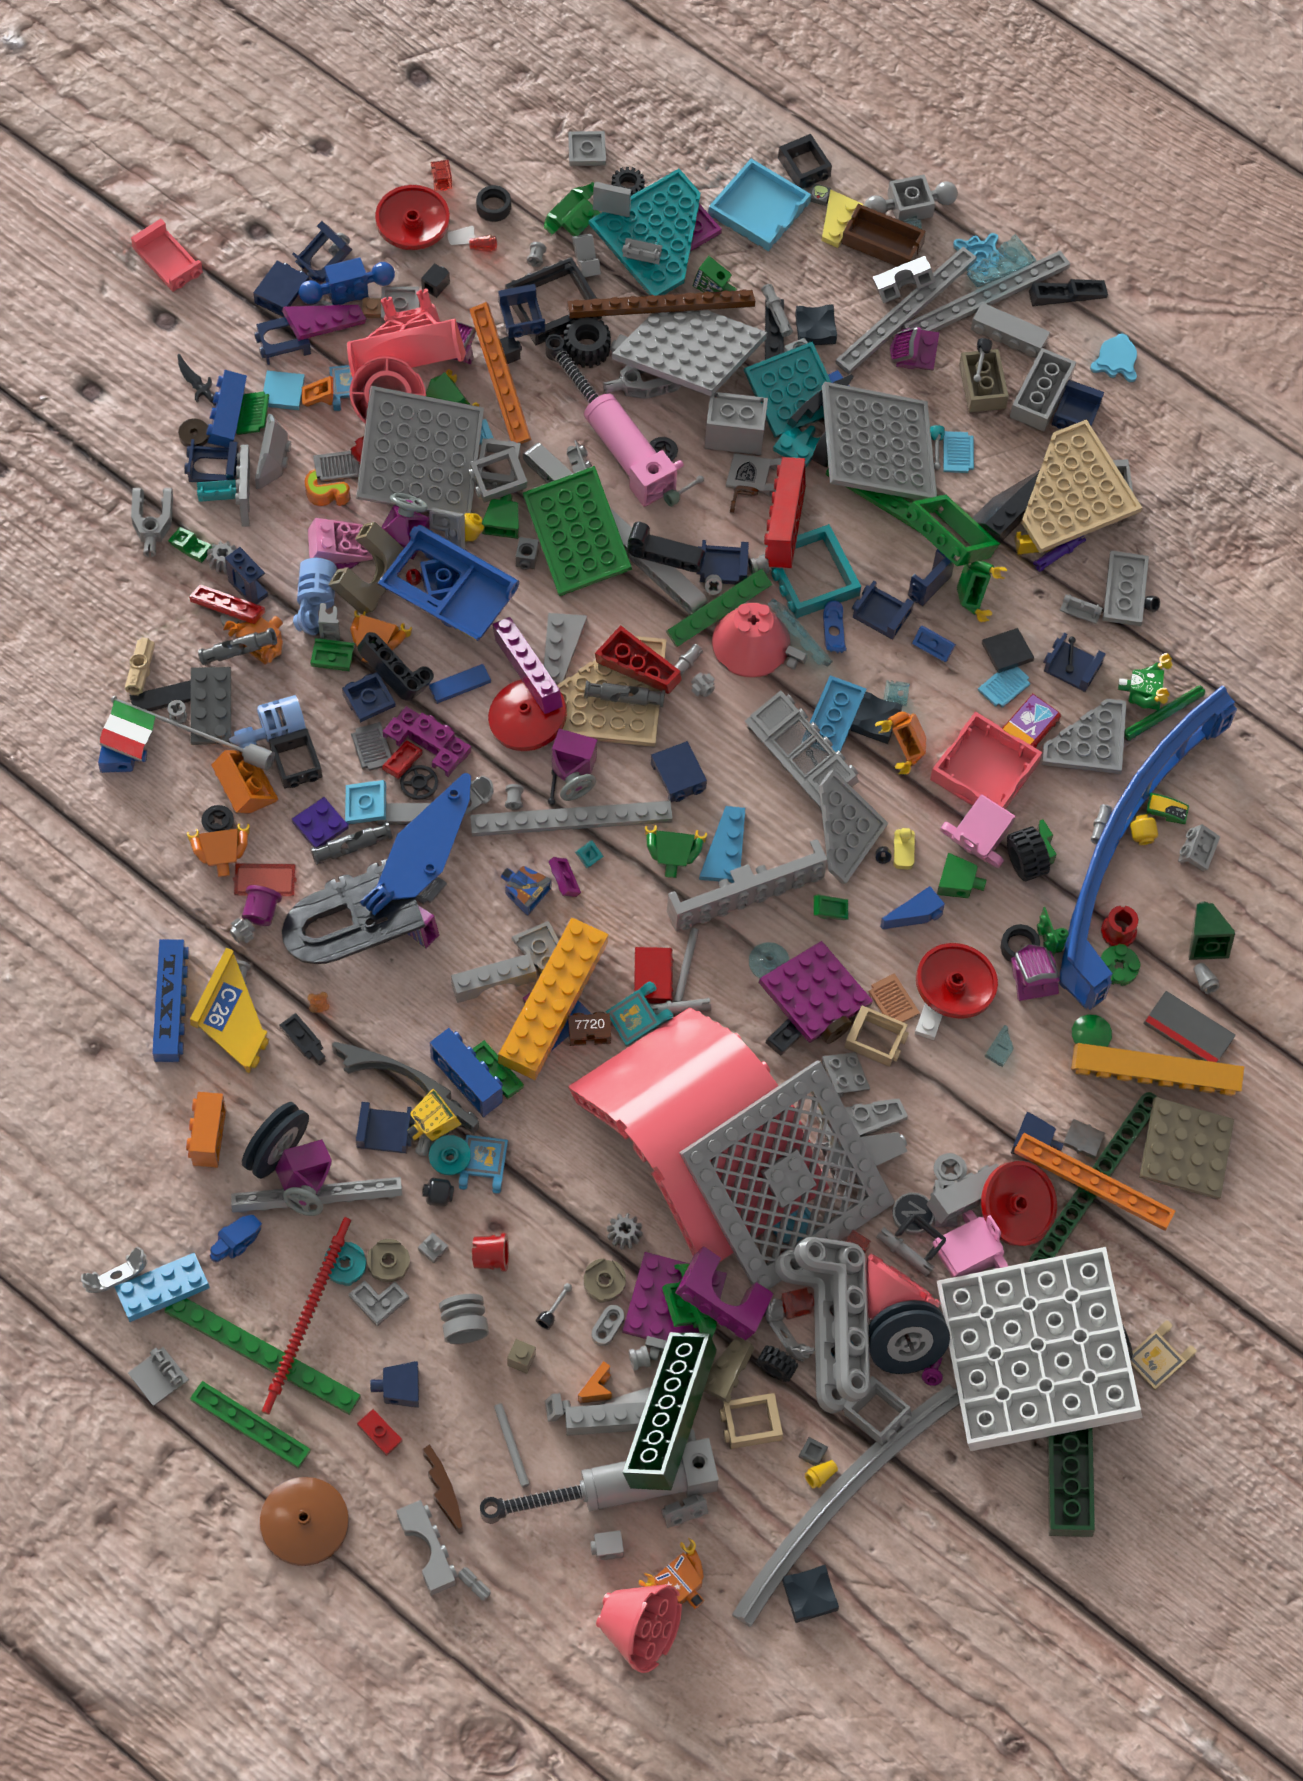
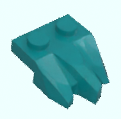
M810 425L803 432L799 428H795L781 435L773 446V451L783 457L805 458L806 468L812 460L813 452L820 437L814 438L815 426Z

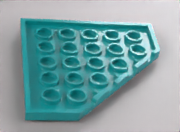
M677 169L631 196L629 217L602 212L590 219L589 225L648 295H665L685 282L701 193L680 169ZM626 238L663 246L659 264L623 257L622 249Z

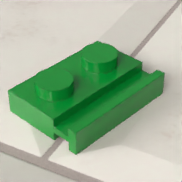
M315 638L310 662L311 667L350 672L355 647L354 643Z

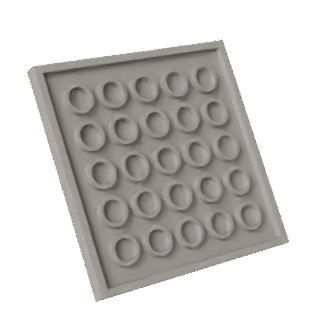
M709 310L652 313L612 353V359L712 397L767 339V332Z
M824 382L822 385L830 484L917 500L936 497L928 402Z
M371 386L356 499L393 506L395 504L390 500V496L394 493H404L423 500L428 506V509L424 512H429L430 509L436 508L461 514L471 513L475 480H471L468 470L470 469V462L478 460L484 408Z

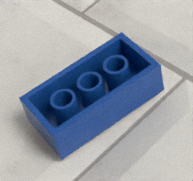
M448 1028L430 1041L431 1059L482 1117H485L503 1103L502 1082L498 1077H493L489 1073L490 1070L483 1061L479 1062L476 1058V1053L470 1046L466 1047L463 1044V1039L458 1032H453Z

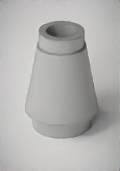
M1199 963L1194 967L1201 991H1204L1206 994L1215 992L1219 988V979L1204 963Z

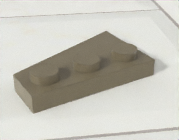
M739 1337L732 1341L711 1367L704 1392L730 1403L732 1389L737 1387L739 1383L738 1376L746 1368L754 1350L750 1342Z

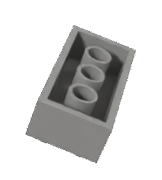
M1041 348L1012 405L1010 418L1045 431L1065 392L1068 380H1071L1074 374L1076 362Z

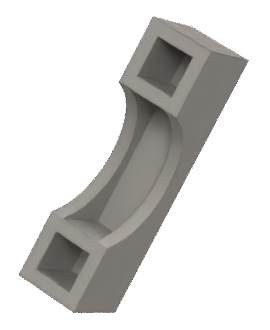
M530 953L451 975L452 988L457 1003L477 998L483 991L497 985L513 984L517 987L536 981V969Z
M419 1500L396 1510L405 1536L419 1537L431 1549L430 1561L422 1570V1576L430 1595L432 1596L455 1586V1578L458 1575L454 1566H449L446 1560L449 1554L445 1545L440 1546L437 1538L441 1536L437 1526L431 1525L429 1518L432 1515L428 1505L423 1506L422 1501Z

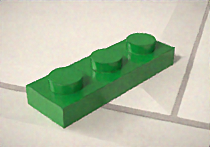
M485 1040L473 1048L479 1062L483 1061L488 1066L489 1073L493 1077H498L502 1082L503 1095L507 1100L524 1088V1084L511 1069L498 1063V1055Z

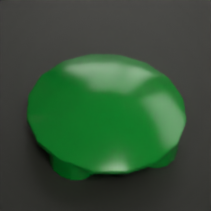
M1087 1014L1074 1022L1072 1038L1075 1044L1082 1043L1108 1047L1112 1039V1029L1104 1018L1098 1015Z

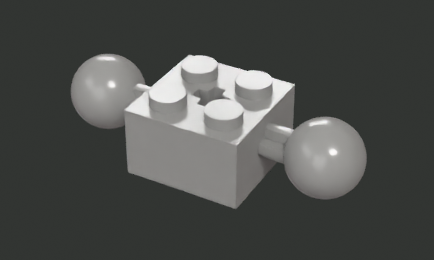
M924 174L889 181L887 193L889 199L885 200L877 195L871 196L866 200L864 206L886 214L888 210H893L895 218L906 223L933 217L934 201L942 205H950L957 199L958 190L953 183L945 181L938 184L935 190L930 191Z

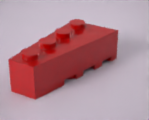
M621 625L595 652L596 663L657 690H665L666 694H670L682 681L679 669Z

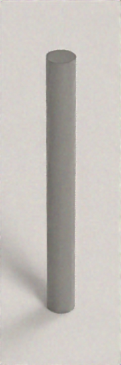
M691 928L674 1002H680L683 999L699 932L697 928Z
M497 1404L494 1408L522 1488L527 1487L530 1484L503 1405Z

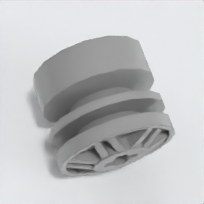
M461 1294L449 1297L439 1303L441 1320L445 1322L443 1324L445 1342L450 1344L471 1343L481 1340L489 1334L487 1318L482 1316L485 1313L483 1296L479 1294Z

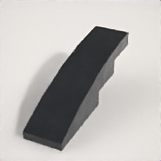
M851 374L833 383L848 386L854 376ZM822 390L806 401L794 413L787 424L794 428L804 414L811 419L818 409L823 406Z

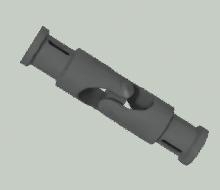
M268 628L267 631L262 633H251L215 644L212 648L199 649L200 662L206 666L216 660L223 661L237 655L260 650L266 645H276V633L273 628Z
M586 681L584 698L596 697L604 701L644 706L652 704L663 708L665 690L660 692L644 687L611 683L595 684Z
M384 822L381 826L373 829L371 827L366 828L355 834L329 841L324 846L312 847L310 850L315 864L318 865L326 859H335L347 855L358 849L376 845L378 841L387 838L393 839L388 822ZM346 843L348 848L342 849L341 846Z

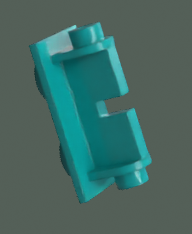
M236 480L197 482L199 502L235 499V494L237 493Z

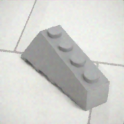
M650 1387L590 1406L565 1407L566 1435L637 1431Z

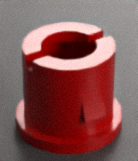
M1116 906L1110 911L1101 926V935L1110 946L1124 944L1128 947L1134 942L1137 937L1139 921L1135 910L1129 906ZM1115 921H1123L1128 925L1125 928V932H1122V927L1118 926Z
M502 1233L501 1236H475L473 1238L472 1244L473 1247H476L472 1248L474 1269L494 1270V1268H501L502 1272L508 1270L509 1241L507 1233Z

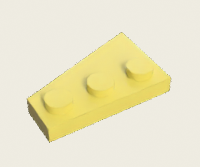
M830 189L822 241L838 248L842 243L843 231L849 220H851L858 203L863 204Z

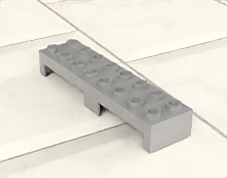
M817 839L810 841L814 850L813 854L767 870L765 865L758 866L756 868V875L753 874L749 864L731 870L730 873L734 883L730 884L728 879H723L718 883L720 888L680 902L675 891L668 893L667 913L675 931L688 930L693 925L707 923L716 916H726L735 909L742 910L754 902L761 903L773 895L780 896L792 888L799 889L811 881H820L825 876L827 857Z

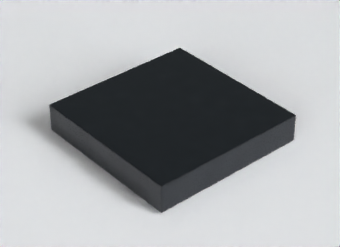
M1018 628L982 640V645L998 673L1034 661V656Z

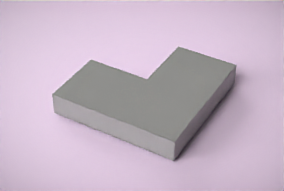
M436 508L430 509V528L445 531V539L465 550V514Z
M364 1280L349 1293V1297L376 1326H379L409 1300V1296L396 1282L392 1283L378 1295Z

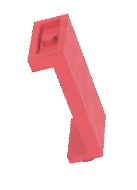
M162 219L157 220L131 237L133 249L172 292L182 288L186 283L198 278L203 273L202 263L199 260L195 261L167 231L166 223Z

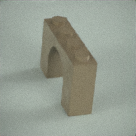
M376 522L363 524L355 538L372 555L375 561L376 571L373 580L370 583H366L349 568H343L335 572L329 583V586L354 609L358 610L360 614H363L364 611L366 613L373 612L377 608V602L387 590L378 585V582L404 549Z

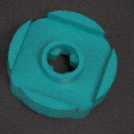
M345 1242L344 1246L340 1247L339 1257L335 1258L337 1262L333 1264L332 1274L328 1276L331 1281L337 1284L350 1286L364 1275L367 1262L363 1250L358 1245L352 1242ZM349 1259L350 1266L342 1268L340 1261Z

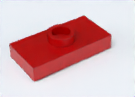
M406 740L382 765V770L399 779L423 754V750Z
M374 1409L357 1423V1426L386 1456L403 1442L402 1438Z

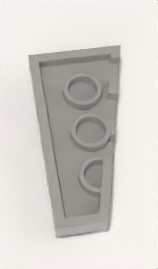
M900 1099L877 1101L865 1105L854 1104L853 1106L845 1107L860 1137L905 1121L908 1118ZM820 1109L816 1110V1113L822 1114ZM816 1117L817 1120H818V1122H819V1124H820L822 1118H821V1117ZM827 1124L825 1131L832 1132ZM824 1134L827 1141L830 1142L831 1135Z

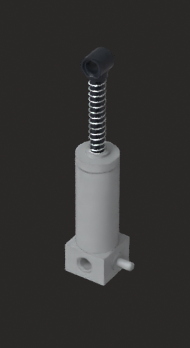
M691 1429L671 1491L630 1489L622 1473L626 1463L624 1461L591 1468V1470H581L582 1480L579 1486H569V1488L564 1487V1489L558 1488V1490L553 1489L550 1492L547 1490L545 1493L524 1495L521 1498L519 1496L516 1499L513 1497L511 1500L507 1499L506 1501L502 1498L487 1497L480 1504V1516L484 1522L494 1524L501 1518H506V1515L509 1513H520L523 1510L525 1512L528 1509L531 1511L533 1508H543V1506L548 1507V1505L554 1506L557 1503L577 1501V1499L586 1502L590 1512L686 1492L687 1498L695 1494L701 1495L717 1492L719 1479L709 1438L696 1440L695 1432ZM489 1506L497 1509L494 1514H487L485 1512Z

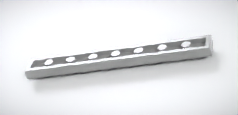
M401 1177L325 1184L316 1196L324 1204L343 1201L352 1202L363 1199L373 1200L383 1197L394 1198L402 1196ZM284 1189L231 1194L232 1212L265 1211L273 1208H289V1206L283 1199Z

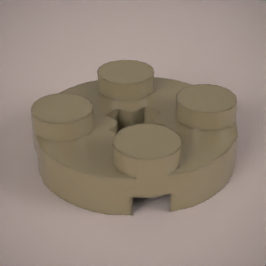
M380 1240L368 1252L367 1266L372 1277L383 1282H394L404 1278L405 1273L409 1269V1252L397 1240ZM387 1256H391V1259L394 1260L390 1265L382 1262Z
M598 1259L588 1265L584 1274V1288L590 1297L596 1299L597 1302L604 1303L615 1300L622 1294L626 1286V1274L618 1262ZM601 1276H604L605 1278L609 1277V1278H610L609 1281H608L609 1284H607V1285L601 1284V1283H600V1281H601V1278H600V1277H601Z

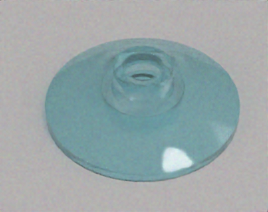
M772 942L757 945L749 956L750 969L758 978L763 977L789 961L787 951L782 946ZM771 956L773 960L769 961L766 957Z

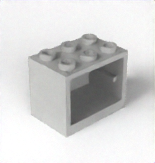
M715 392L712 397L710 396L704 449L761 455L768 398Z

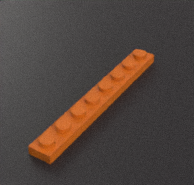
M487 302L482 303L469 310L510 440L523 444L532 439L489 304Z
M1023 1133L1014 1150L1015 1154L1166 1231L1176 1212L1026 1133Z

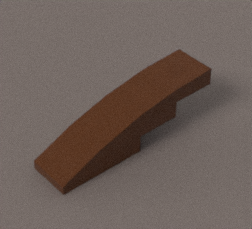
M429 1444L423 1448V1456L432 1467L428 1471V1477L438 1490L433 1494L434 1501L460 1535L463 1533V1527L452 1484L441 1461Z

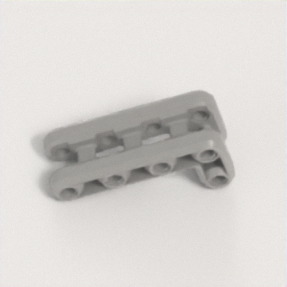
M807 1237L797 1244L795 1250H788L781 1254L776 1260L775 1268L779 1278L784 1282L810 1286L814 1289L816 1397L818 1404L824 1411L838 1413L844 1409L843 1405L846 1401L857 1402L867 1396L870 1391L867 1260L863 1249L857 1244L818 1237Z

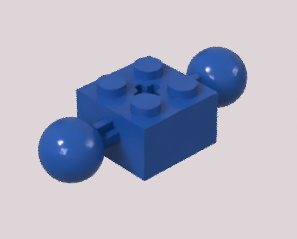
M361 257L324 266L326 283L319 284L313 280L305 281L299 288V297L304 303L309 305L318 303L325 294L329 295L332 305H343L354 300H362L368 297V283L375 282L379 286H387L393 282L395 271L389 263L379 262L373 266L371 272L366 273Z
M424 553L426 558L429 559L428 561L420 562L425 593L437 600H443L461 574ZM441 621L445 626L453 628L452 626Z

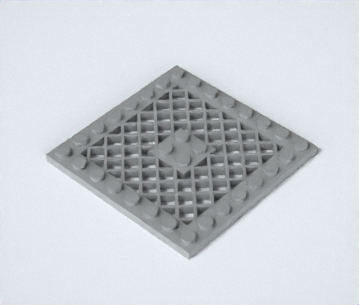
M815 1061L679 1152L751 1285L757 1282L768 1290L782 1281L775 1268L776 1260L781 1255L779 1254L781 1248L787 1249L784 1252L795 1250L797 1244L807 1237L840 1241L895 1203L820 1061ZM805 1098L812 1100L810 1111L802 1110ZM798 1101L796 1108L790 1107ZM817 1106L821 1110L822 1114L816 1113ZM788 1110L795 1111L792 1123L785 1121ZM779 1113H781L779 1120L773 1118ZM801 1113L808 1114L806 1126L799 1124ZM815 1116L822 1118L819 1129L812 1128ZM771 1121L778 1123L775 1134L768 1133ZM827 1124L832 1132L825 1131ZM761 1125H763L762 1131L755 1130ZM784 1125L791 1126L789 1137L782 1136ZM798 1128L805 1129L802 1140L795 1139ZM811 1131L818 1132L815 1143L808 1142ZM754 1133L761 1134L758 1146L751 1144ZM824 1134L831 1135L829 1146L822 1145ZM746 1136L745 1143L739 1142L740 1139ZM767 1136L774 1138L772 1149L765 1148ZM781 1139L788 1141L785 1152L778 1151ZM836 1141L838 1142L841 1150L835 1148ZM794 1142L801 1144L799 1151L796 1148L792 1149ZM736 1145L744 1146L741 1157L734 1156ZM807 1145L814 1147L812 1158L804 1157ZM729 1147L728 1154L721 1153ZM750 1148L757 1149L755 1160L747 1159ZM820 1148L827 1150L825 1161L818 1160ZM763 1151L771 1152L768 1164L761 1162ZM833 1152L840 1153L838 1164L831 1163ZM777 1154L783 1155L775 1161ZM719 1156L726 1158L724 1169L717 1168ZM733 1159L740 1161L737 1172L730 1171ZM846 1159L850 1167L844 1166ZM804 1160L810 1161L809 1169L807 1168ZM746 1162L753 1164L751 1175L743 1174ZM817 1163L823 1164L821 1176L814 1174ZM759 1166L765 1167L760 1171L764 1178L757 1177ZM830 1166L837 1168L834 1179L827 1177ZM843 1169L850 1171L847 1182L840 1180ZM716 1171L723 1173L721 1180L718 1177ZM729 1174L736 1176L733 1187L726 1185ZM855 1176H856V1178H857L859 1184H855V1183H854ZM742 1177L749 1178L747 1190L740 1188ZM813 1178L820 1179L817 1190L811 1189L817 1185ZM756 1180L763 1182L760 1193L753 1191ZM826 1181L833 1182L830 1193L823 1192ZM839 1184L846 1185L844 1196L837 1195ZM768 1187L770 1188L773 1196L767 1195ZM852 1187L859 1188L857 1199L850 1198ZM726 1189L732 1190L731 1198L729 1197ZM738 1192L746 1193L743 1204L736 1203ZM809 1192L816 1194L813 1205L807 1204ZM752 1195L759 1196L757 1207L749 1206ZM822 1195L829 1197L827 1208L820 1206ZM799 1196H801L800 1202L794 1201ZM765 1198L773 1199L770 1210L763 1209ZM836 1198L842 1200L840 1211L833 1209ZM849 1201L854 1202V1204L847 1208ZM792 1204L799 1205L797 1216L789 1215ZM778 1205L782 1208L785 1207L783 1213L776 1212ZM735 1207L742 1208L740 1215ZM805 1207L812 1208L810 1219L803 1218ZM748 1210L755 1211L753 1222L745 1221ZM818 1210L825 1211L823 1222L816 1221ZM761 1213L769 1214L766 1225L759 1224ZM832 1213L838 1214L832 1219H830ZM775 1216L782 1217L779 1228L772 1227ZM788 1219L795 1220L793 1231L786 1230ZM801 1222L808 1223L806 1234L799 1233ZM745 1224L751 1226L750 1233L748 1232ZM815 1225H820L819 1228L814 1230ZM758 1227L765 1229L762 1240L755 1238ZM771 1230L778 1232L776 1243L769 1241ZM785 1233L791 1234L789 1246L782 1244ZM798 1236L804 1237L796 1243ZM754 1242L761 1243L760 1250H758ZM767 1245L775 1246L772 1257L765 1256Z

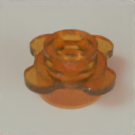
M326 992L308 995L310 1012L320 1013L329 1009V1004L327 1003L328 994Z

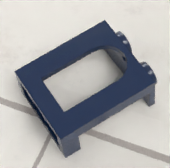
M321 221L317 225L321 231L299 256L294 252L292 255L297 259L295 261L297 265L302 269L306 268L309 270L307 274L314 281L318 279L324 282V268L314 270L311 267V259L328 239L340 248L335 256L326 264L328 266L342 262L353 249L334 230Z
M535 284L498 291V303L508 339L545 332V318L543 319ZM528 303L532 321L514 324L510 306Z
M286 317L256 324L257 332H254L257 343L261 344V347H259L262 359H266L267 365H270V357L302 350L304 356L311 354L308 338L299 341L298 339H293L277 344H269L264 340V335L268 331L290 326Z
M191 439V446H187V458H189V461L185 463L184 473L188 474L189 482L236 480L237 453H239L238 442L230 441L229 448L195 446V440ZM202 458L227 460L226 475L200 473L195 470L194 464Z
M241 547L225 557L228 582L247 601L258 604L268 597V592L256 581L265 572Z

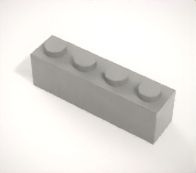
M983 302L977 310L971 325V330L977 334L987 336L996 342L1003 343L1012 349H1017L1037 358L1041 348L1044 349L1047 345L1050 332Z
M995 1164L990 1167L986 1165L978 1173H969L962 1181L957 1182L955 1180L945 1189L938 1188L932 1192L927 1206L938 1222L943 1224L970 1209L980 1206L984 1184L988 1176L999 1165Z

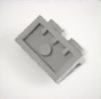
M1201 824L1187 832V839L1180 850L1178 862L1182 864L1188 861L1201 871H1206L1209 868L1220 836Z

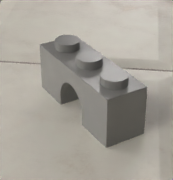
M925 256L873 277L883 303L901 297L899 290L906 284H915L920 289L935 283L931 267Z

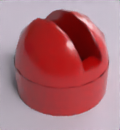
M409 569L406 573V582L413 586L418 585L421 582L419 570ZM411 574H415L416 579H412Z

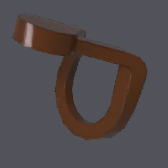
M736 486L733 500H731L730 513L735 511L737 494L756 496L759 490L750 486Z

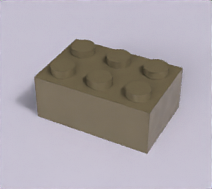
M992 349L989 353L984 354L980 373L981 380L979 382L974 381V376L977 373L981 354L978 351L962 352L959 368L968 412L1006 409L1009 396L999 349Z

